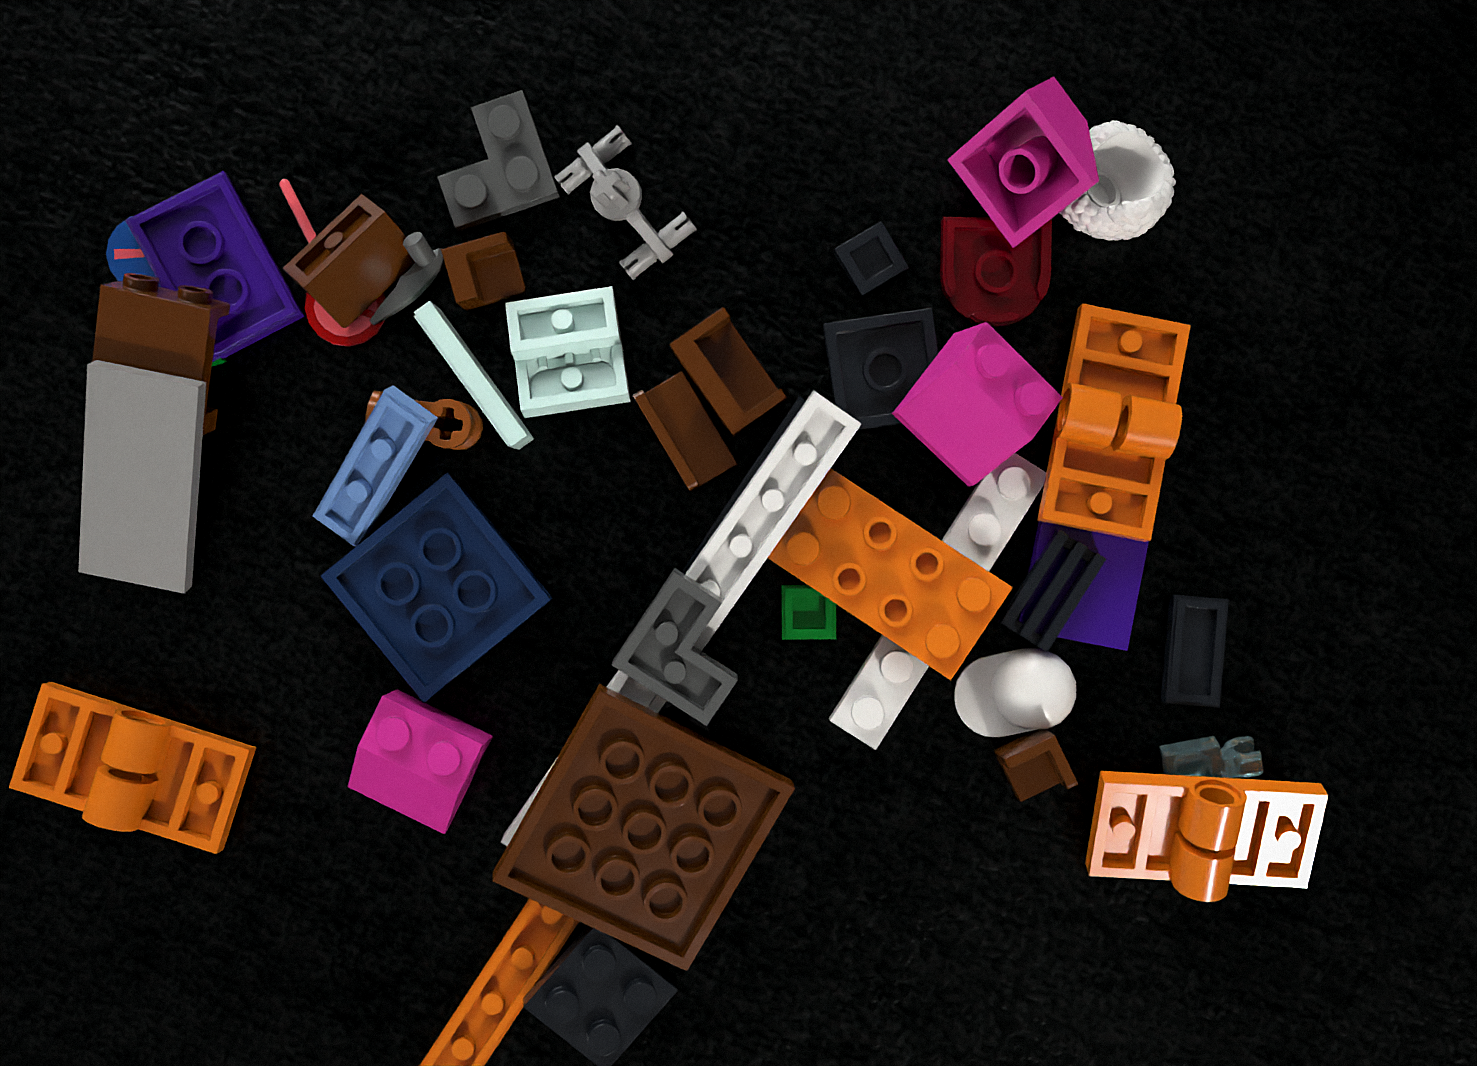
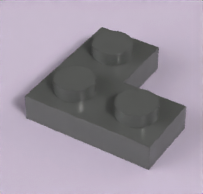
M520 90L471 107L488 159L437 176L455 228L460 232L560 197L523 91Z
M674 568L613 659L612 666L707 726L738 681V674L693 646L721 606L722 598Z

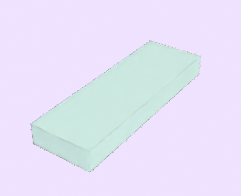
M431 301L414 312L416 314L414 316L507 446L521 449L532 441L534 437L442 310Z

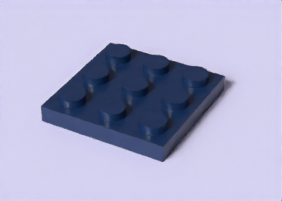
M446 473L321 575L323 580L423 703L431 699L553 599L452 473Z

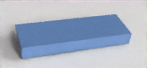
M394 385L385 389L318 505L313 517L354 547L358 546L370 534L438 417Z

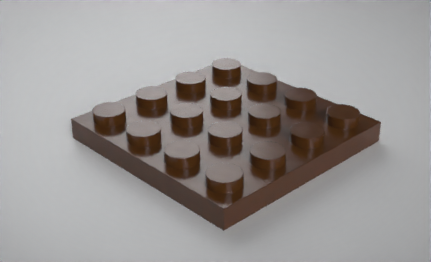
M599 684L493 870L492 881L687 971L793 793L795 786L791 779Z

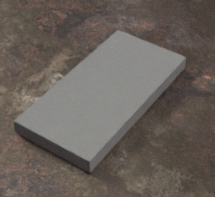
M100 360L87 364L78 572L179 593H185L192 587L206 382Z

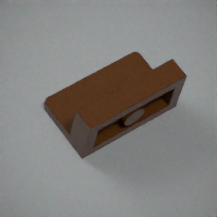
M361 194L287 263L283 269L341 327L346 328L415 262L403 246V241L406 238L405 234L384 210Z
M682 371L645 393L643 390H640L633 395L690 492L695 491L737 466L731 452Z

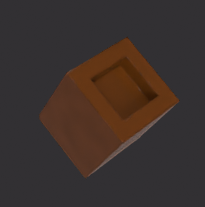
M500 232L441 249L456 303L466 311L523 295L526 292V285L514 243L506 232Z
M1046 729L1034 730L994 750L1020 802L1059 783L1067 789L1078 785L1055 735Z

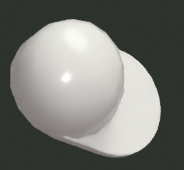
M1023 648L979 658L970 663L961 672L954 690L955 707L961 720L974 732L987 737H1004L1037 729H1048L1061 723L1067 717L1076 700V680L1070 667L1056 654L1046 652L1040 648Z

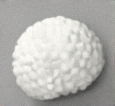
M1111 121L1094 126L1089 132L1099 182L1059 213L1070 224H1073V228L1076 231H1082L1097 239L1110 241L1129 240L1133 237H1139L1155 225L1172 203L1171 198L1174 195L1173 186L1176 184V180L1173 178V167L1169 163L1170 160L1166 153L1162 151L1161 146L1155 143L1153 137L1147 136L1146 132L1141 128H1136L1135 125L1131 124L1126 125L1119 121Z

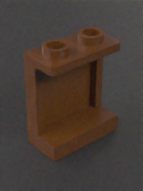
M126 273L123 280L101 284L92 362L100 360L206 382L203 435L216 429L218 409L208 407L207 400L217 322L220 317L229 315L230 303L214 300L213 291L209 289L182 285L178 286V291L159 287L158 278Z

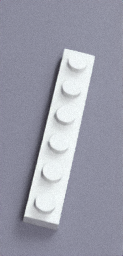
M1014 453L978 482L941 541L987 571H990L1042 489L1046 472ZM881 635L829 717V720L876 750L929 666L884 635Z

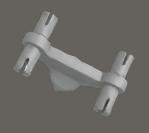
M617 125L615 126L616 128L599 140L593 147L587 142L578 149L577 152L581 157L577 158L554 177L569 195L571 191L593 174L592 178L594 181L590 193L591 202L595 210L603 217L613 221L626 219L645 240V244H642L619 262L626 269L627 274L634 280L636 279L635 277L656 262L658 258L664 263L674 254L670 249L697 229L683 211L658 233L650 225L639 210L642 201V190L638 181L628 171L619 168L608 169L605 164L628 145L632 144Z

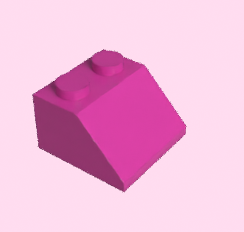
M1055 77L1026 90L947 159L1012 248L1024 241L1099 182L1088 122Z
M987 322L954 333L892 414L967 486H974L1031 441L1063 397Z
M396 689L381 697L357 747L348 787L445 834L493 736Z

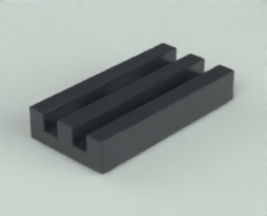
M1055 530L998 622L1048 652L1106 561V558L1092 552L1079 541L1073 540L1065 532ZM1064 547L1070 552L1027 620L1022 624L1016 620L1060 549ZM1079 560L1086 561L1044 630L1039 635L1035 630Z

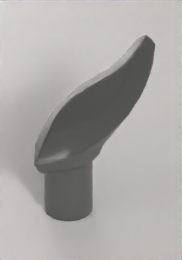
M414 232L404 239L403 246L415 263L400 277L395 289L388 295L370 319L374 326L414 302L438 275L444 260L442 248L432 250L421 232Z

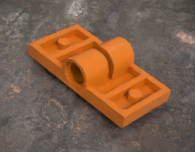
M1081 304L1078 307L1061 393L1063 398L1059 403L1038 521L1142 542L1151 541L1165 461L1172 455L1181 429L1182 408L1176 402L1191 325L1088 304Z
M831 468L768 556V559L949 680L953 678L1013 588Z
M48 682L41 685L9 788L83 811V820L100 828L121 832H131L139 829L217 854L224 850L256 747L64 685Z
M1100 771L1085 861L1089 876L1171 880L1173 887L1179 893L1202 902H1214L1223 899L1227 895L1229 884L1307 888L1328 794L1321 783Z

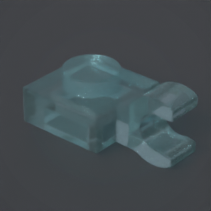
M1215 736L1160 746L1163 772L1167 775L1246 778L1263 773L1260 751H1254L1253 739L1249 736L1231 739L1222 748H1220Z

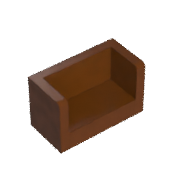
M724 307L669 344L674 355L732 438H735L786 402V395L781 389L778 390L731 323L730 315Z

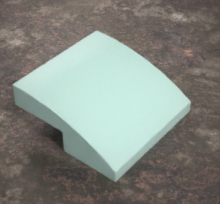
M612 286L505 303L510 349L516 366L520 410L524 418L631 402Z

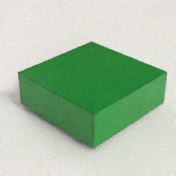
M781 585L782 640L836 639V603L809 585Z

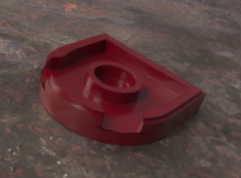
M943 217L941 220L940 279L944 296L951 308L961 318L971 324L979 325L987 322L992 328L1008 327L1028 317L1039 306L1050 284L1052 219L1016 247L1012 248L990 217Z

